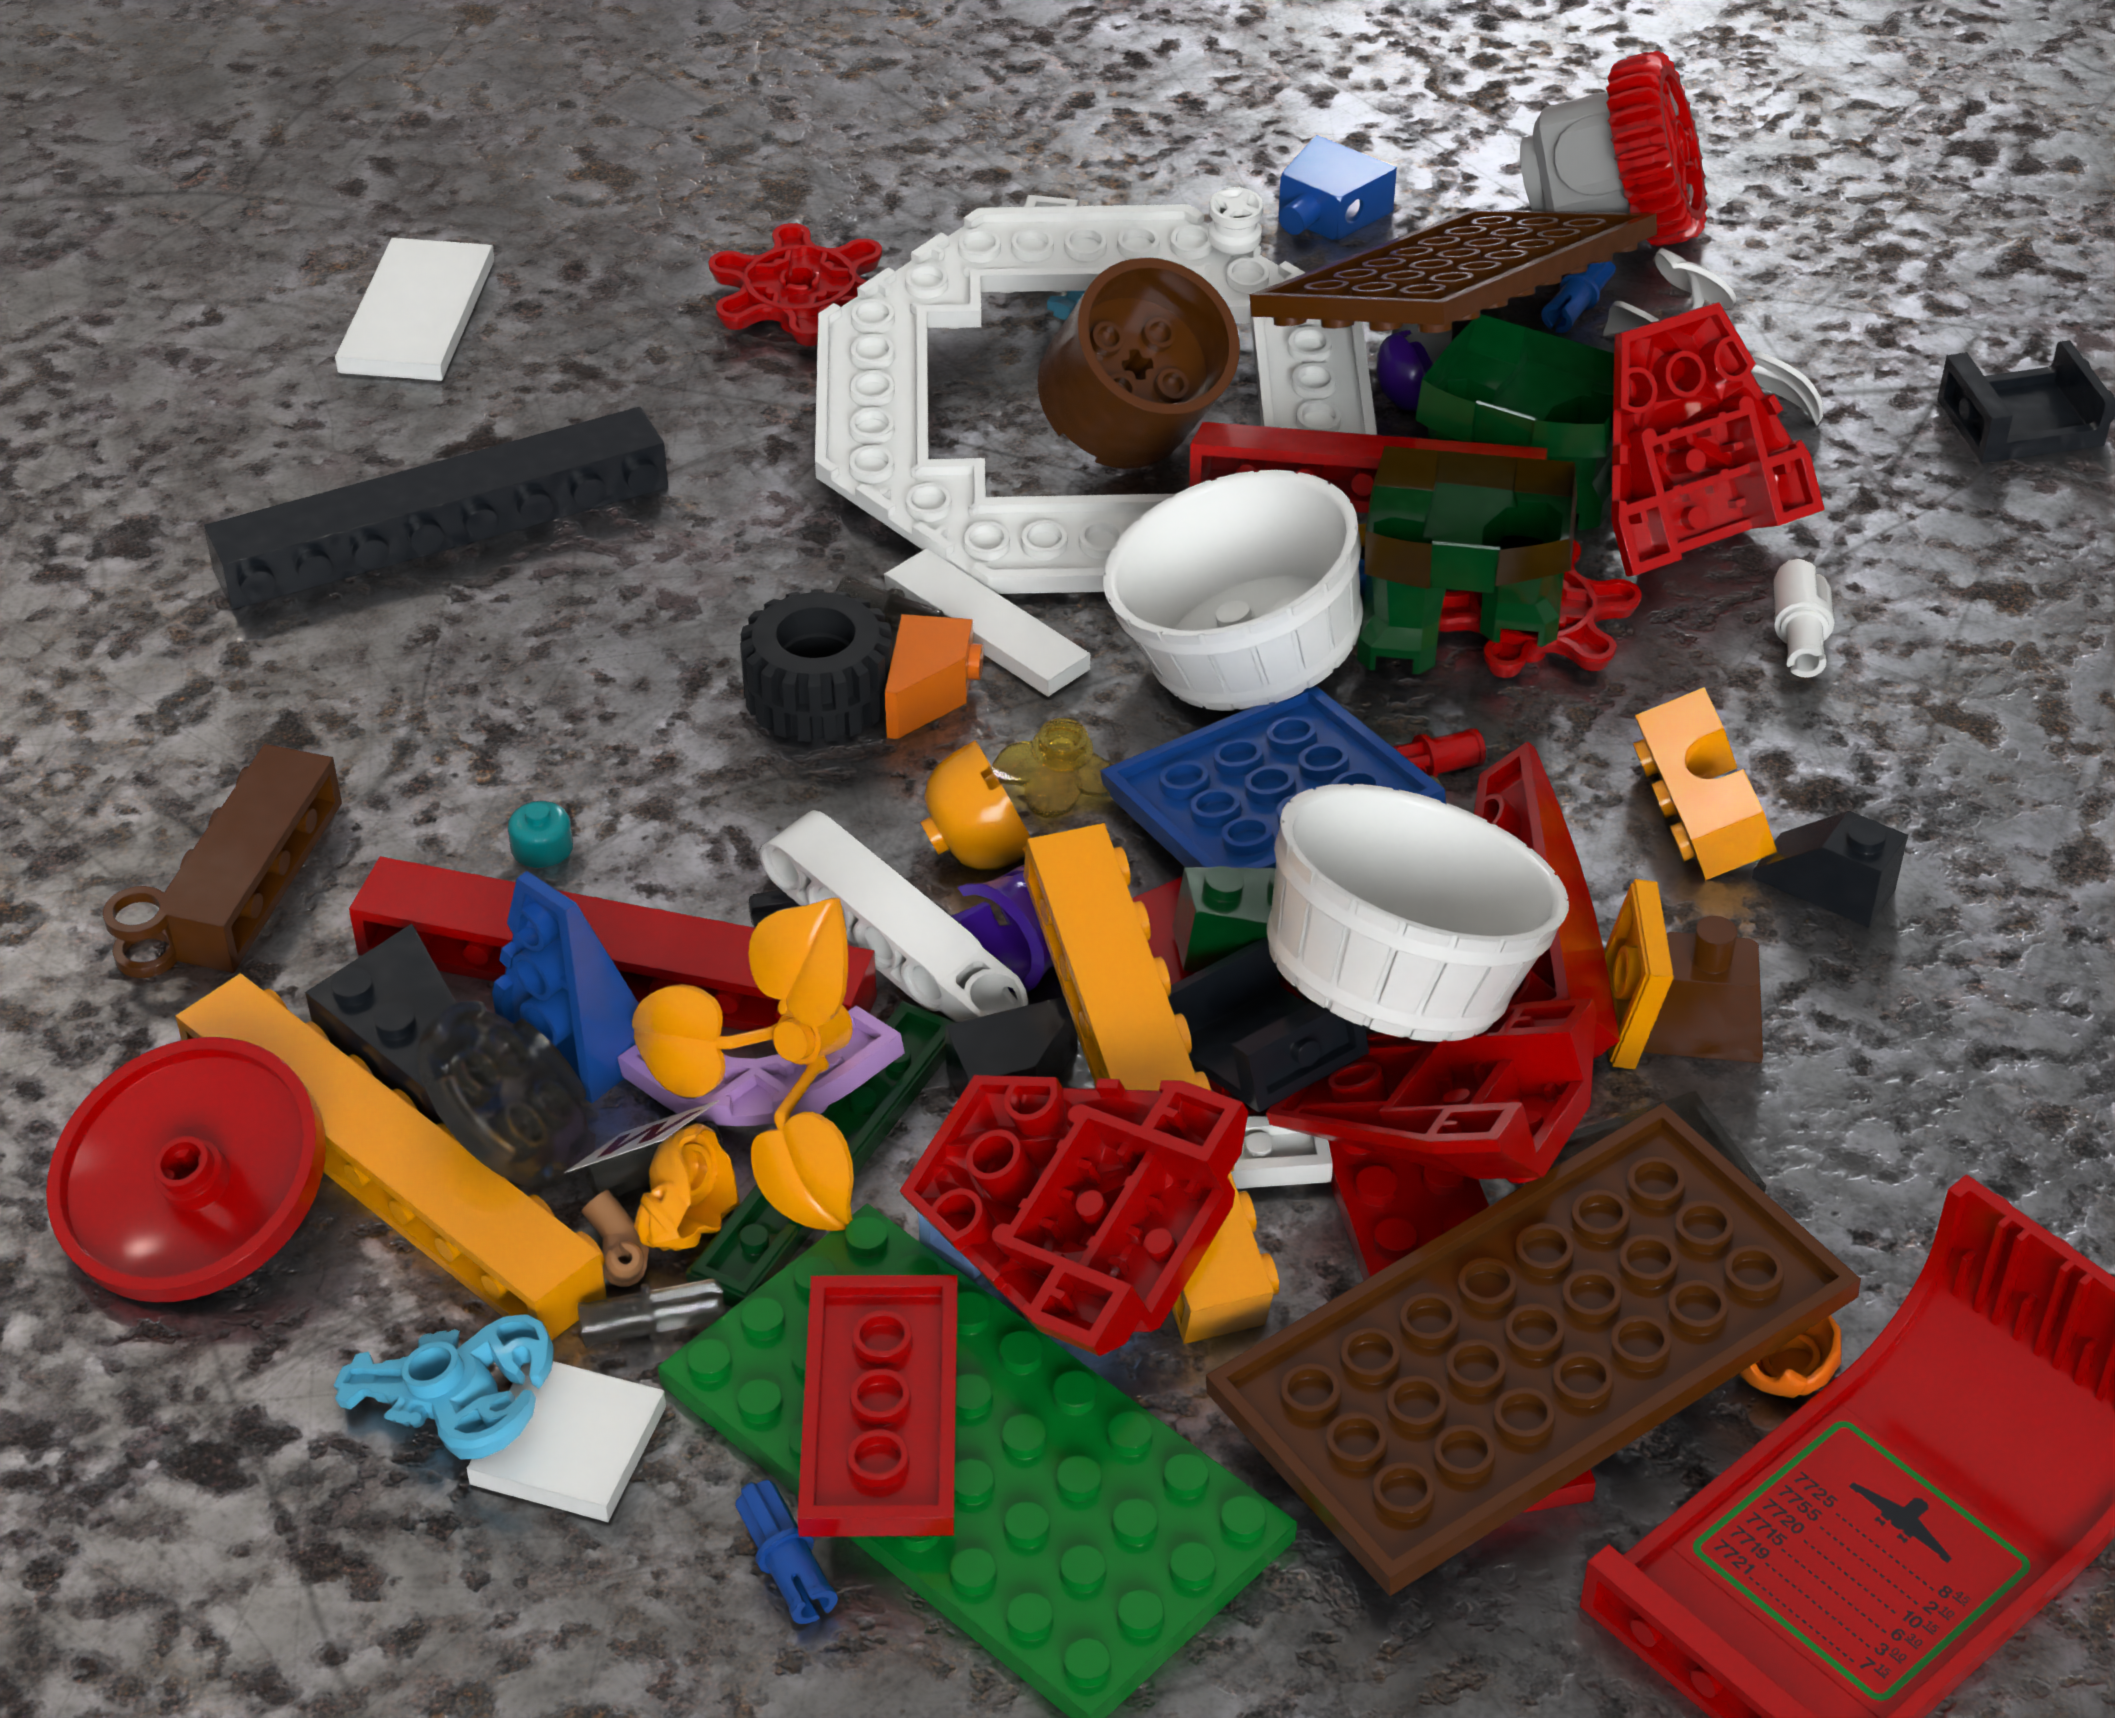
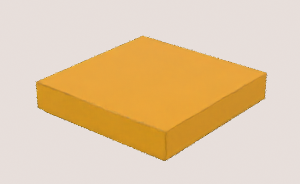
M1635 879L1630 884L1604 950L1620 1042L1608 1049L1609 1061L1612 1062V1067L1634 1070L1674 978L1658 882Z

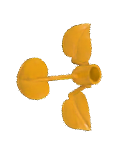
M829 898L808 905L779 910L765 917L758 923L752 933L748 952L751 973L758 988L765 995L780 1000L778 1012L783 1016H781L777 1024L732 1036H722L723 1016L717 1000L700 988L681 984L664 987L645 997L638 1004L634 1012L632 1028L634 1029L633 1036L637 1048L651 1074L666 1090L682 1097L696 1098L706 1095L721 1083L726 1067L722 1049H734L773 1040L775 1049L782 1058L795 1064L806 1065L807 1068L774 1113L777 1129H770L760 1133L752 1142L751 1164L753 1174L764 1197L784 1216L806 1227L818 1230L842 1231L853 1220L851 1197L854 1174L848 1144L837 1126L820 1114L804 1111L790 1118L791 1112L816 1076L829 1068L825 1056L844 1048L852 1036L851 1017L842 1005L848 978L846 926L840 899Z

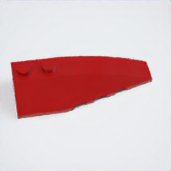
M1527 741L1479 774L1474 814L1487 820L1490 824L1497 825L1527 845L1526 847L1533 849L1555 871L1554 874L1559 876L1565 886L1568 895L1567 901H1569V911L1557 930L1551 946L1536 960L1512 995L1508 1006L1534 1001L1593 998L1596 1007L1594 1058H1597L1606 1052L1607 1049L1620 1042L1604 947L1591 896L1561 808L1536 748Z

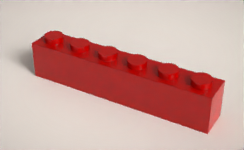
M1202 422L1190 444L1189 488L1208 480L1214 481L1218 477L1235 473L1259 472V470L1294 471L1296 474L1301 472L1317 476L1328 481L1329 485L1332 483L1350 499V503L1353 504L1356 512L1368 513L1372 486L1384 446L1547 460V448Z

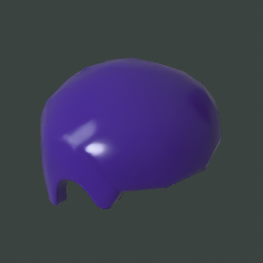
M1403 330L1388 336L1381 343L1377 353V379L1383 393L1399 409L1417 412L1421 381L1433 363L1421 342L1409 343L1406 337L1412 333L1410 330Z

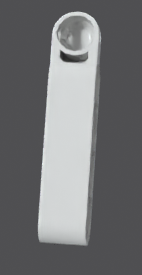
M815 810L806 813L762 845L760 860L769 878L800 906L829 898H839L845 920L847 944L875 950V968L922 1007L934 1012L940 1010L952 1021L958 1023L1028 1005L1026 989L1015 973L986 951L967 929L824 813ZM1008 987L1013 988L1017 999L1010 993Z

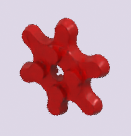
M788 223L780 225L773 230L772 240L775 245L770 251L760 255H747L728 250L718 252L710 257L708 264L714 279L720 284L740 288L738 292L723 297L716 304V314L724 327L740 330L759 321L774 320L780 322V327L783 330L791 332L798 344L814 346L818 345V313L833 303L842 307L858 296L857 287L867 282V280L859 276L877 268L882 257V246L879 242L866 238L855 239L836 248L817 246L811 241L809 228L798 223Z
M1574 540L1571 571L1564 572L1557 640L1544 647L1537 646L1538 632L1501 629L1500 643L1492 642L1489 639L1484 647L1483 656L1489 671L1493 675L1502 678L1514 677L1519 674L1526 663L1538 662L1545 657L1546 653L1564 655L1574 661L1579 667L1588 671L1604 669L1613 659L1617 646L1615 640L1596 627L1595 623L1606 619L1627 618L1632 615L1641 602L1642 593L1638 585L1625 579L1595 581L1580 575L1574 566L1580 559L1581 547ZM1464 590L1445 592L1440 631L1470 630L1481 633L1482 592Z

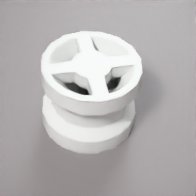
M1229 187L1215 193L1210 200L1209 209L1210 217L1213 219L1208 231L1210 244L1220 252L1227 254H1244L1257 248L1261 241V225L1258 222L1263 215V202L1260 196L1249 189L1241 187Z

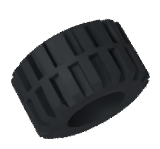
M811 589L810 593L800 594L797 591L786 594V598L782 600L772 599L764 604V610L754 611L748 618L749 625L743 626L740 634V650L746 707L750 715H756L758 724L763 728L774 727V733L784 738L793 735L798 737V741L812 742V739L824 738V742L838 740L837 736L846 734L851 737L862 732V726H873L880 720V713L886 712L885 688L893 649L890 623L885 622V615L879 608H870L869 601L861 597L850 598L847 592L835 591L834 593L824 592V589Z

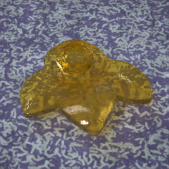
M1057 718L1047 721L1034 736L1033 741H1022L1007 745L1000 751L991 767L992 772L1001 784L1025 787L1024 798L1029 809L1034 814L1043 818H1055L1068 814L1076 806L1081 794L1097 798L1110 796V791L1102 783L1100 770L1112 765L1109 761L1093 752V744L1087 730L1082 724L1072 719Z

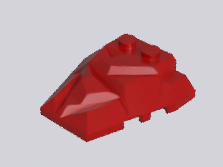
M1720 302L1615 334L1611 521L1626 577L1636 576L1682 560L1681 553L1754 528L1780 526L1825 510L1809 451L1801 439L1792 441L1777 416L1783 408L1775 394L1765 395L1751 373L1756 363Z
M974 1075L899 1190L900 1193L998 1291L1014 1304L1040 1332L1100 1357L1125 1345L1133 1332H1152L1159 1329L1233 1208L1235 1189L1227 1176L1242 1154L1248 1110L1244 1103L1179 1080H1161L1159 1091L1125 1090L1120 1079L1098 1078L1096 1089L1063 1088L1057 1077Z

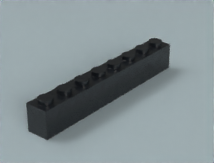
M641 407L606 415L205 524L203 526L212 568L231 609H238L668 488L665 446Z

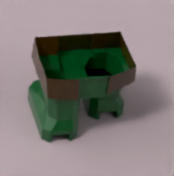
M1384 446L1372 486L1365 530L1364 574H1367L1363 599V618L1358 636L1357 660L1369 670H1375L1376 656L1413 659L1412 674H1420L1434 667L1446 589L1482 592L1480 632L1492 642L1500 643L1501 629L1538 632L1537 646L1544 647L1557 640L1564 572L1571 571L1577 506L1575 462Z

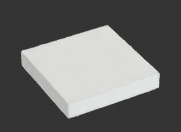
M553 1361L552 1371L538 1389L532 1385L529 1377L531 1363L523 1365L521 1371L526 1376L523 1385L513 1383L509 1391L515 1396V1400L523 1390H530L534 1393L536 1402L533 1416L520 1436L506 1448L482 1459H471L467 1467L469 1484L609 1522L666 1408L665 1391Z

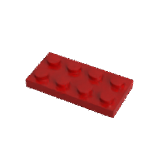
M957 1275L811 1276L797 1514L799 1537L954 1536L958 1326Z

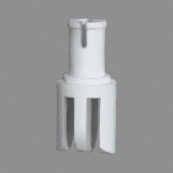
M1802 559L1788 560L1779 567L1774 578V628L1777 636L1787 643V666L1791 667V672L1796 676L1808 678L1818 675L1826 667L1827 659L1824 652V641L1833 632L1835 623L1832 592L1826 578L1816 574V567L1812 563Z

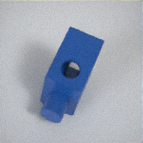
M1316 135L1284 169L1281 175L1279 222L1282 228L1292 235H1298L1305 229H1308L1329 239L1341 240L1393 211L1397 167Z

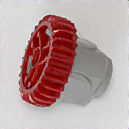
M1644 52L1617 61V63L1613 64L1607 77L1609 82L1606 87L1607 91L1545 107L1535 121L1533 135L1522 138L1520 143V164L1526 194L1532 211L1656 213L1657 235L1646 239L1648 243L1656 246L1688 241V239L1698 237L1705 228L1704 223L1707 220L1705 212L1708 209L1705 196L1708 193L1704 185L1706 175L1702 166V159L1704 158L1700 153L1698 143L1700 139L1696 134L1695 120H1693L1690 111V102L1687 101L1685 96V86L1680 83L1679 72L1675 71L1674 62L1670 61L1669 56L1663 52Z

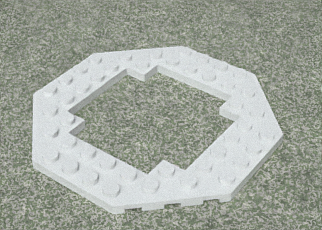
M1189 204L977 208L964 217L963 227L949 236L942 232L912 251L911 261L898 270L894 271L888 267L857 287L858 296L842 307L833 303L818 313L815 434L816 478L922 550L926 548L997 594L1104 592L1103 576L1105 575L1103 572L1112 548H1116V542L1135 521L1141 519L1140 517L1167 498H1172L1176 495L1128 494L986 497L985 458L929 459L927 328L959 329L981 327V292L1086 291L1100 273L1114 264L1134 258L1164 259L1183 265L1208 281L1225 300L1235 319V323H1251L1261 426L1377 435L1363 324L1360 321H1354L1355 324L1349 327L1329 329L1322 328L1320 320L1307 319V322L1301 325L1276 326L1271 317H1251L1249 294L1294 278L1305 272L1287 261L1280 265L1273 263L1260 255L1261 246L1259 245L1251 252L1244 254L1220 252L1209 242V224L1204 222L1205 213Z

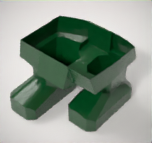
M1482 314L1479 318L1473 319L1447 346L1422 378L1415 420L1428 427V439L1547 448V460L1575 462L1577 485L1576 513L1579 514L1578 529L1585 530L1599 527L1611 511L1614 353Z

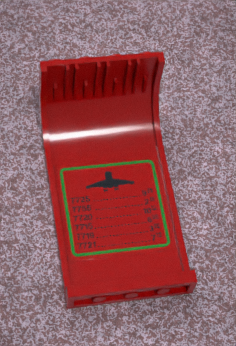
M1966 1174L1947 1191L1935 1239L1918 1279L1896 1314L1873 1343L1843 1373L1624 1555L1608 1544L1588 1560L1580 1607L1711 1718H1924L2072 1582L2115 1537V1277L2073 1249L2064 1239L2053 1235L2013 1207L2004 1197L1993 1193Z

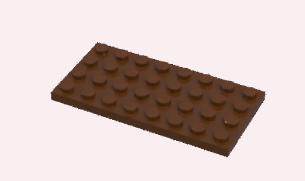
M1471 209L1249 294L1251 317H1271L1276 326L1301 325L1306 323L1307 319H1316L1321 321L1322 328L1329 329L1349 327L1355 324L1354 321L1368 322L1369 329L1374 331L1398 329L1403 327V323L1417 324L1418 332L1421 333L1449 331L1452 329V322L1479 318L1481 316L1480 310L1507 306L1508 298L1532 295L1535 293V287L1538 285L1557 284L1562 282V275L1586 272L1589 263L1608 262L1613 260V253L1637 250L1638 242L1657 235L1656 213Z
M1663 1102L1552 1168L1543 1178H1538L1520 1187L1206 1374L1207 1394L1386 1593L1392 1596L1858 1298L1861 1278Z

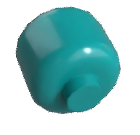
M533 801L524 804L516 809L508 820L511 853L515 860L524 866L543 868L556 865L566 859L573 849L570 817L565 809L556 803Z

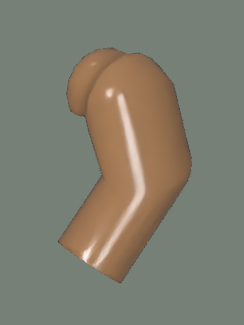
M605 1190L587 1203L581 1212L603 1238L601 1251L605 1259V1264L602 1266L605 1279L620 1287L631 1286L637 1283L645 1274L649 1247L641 1243L639 1235L634 1228L635 1221L609 1190Z

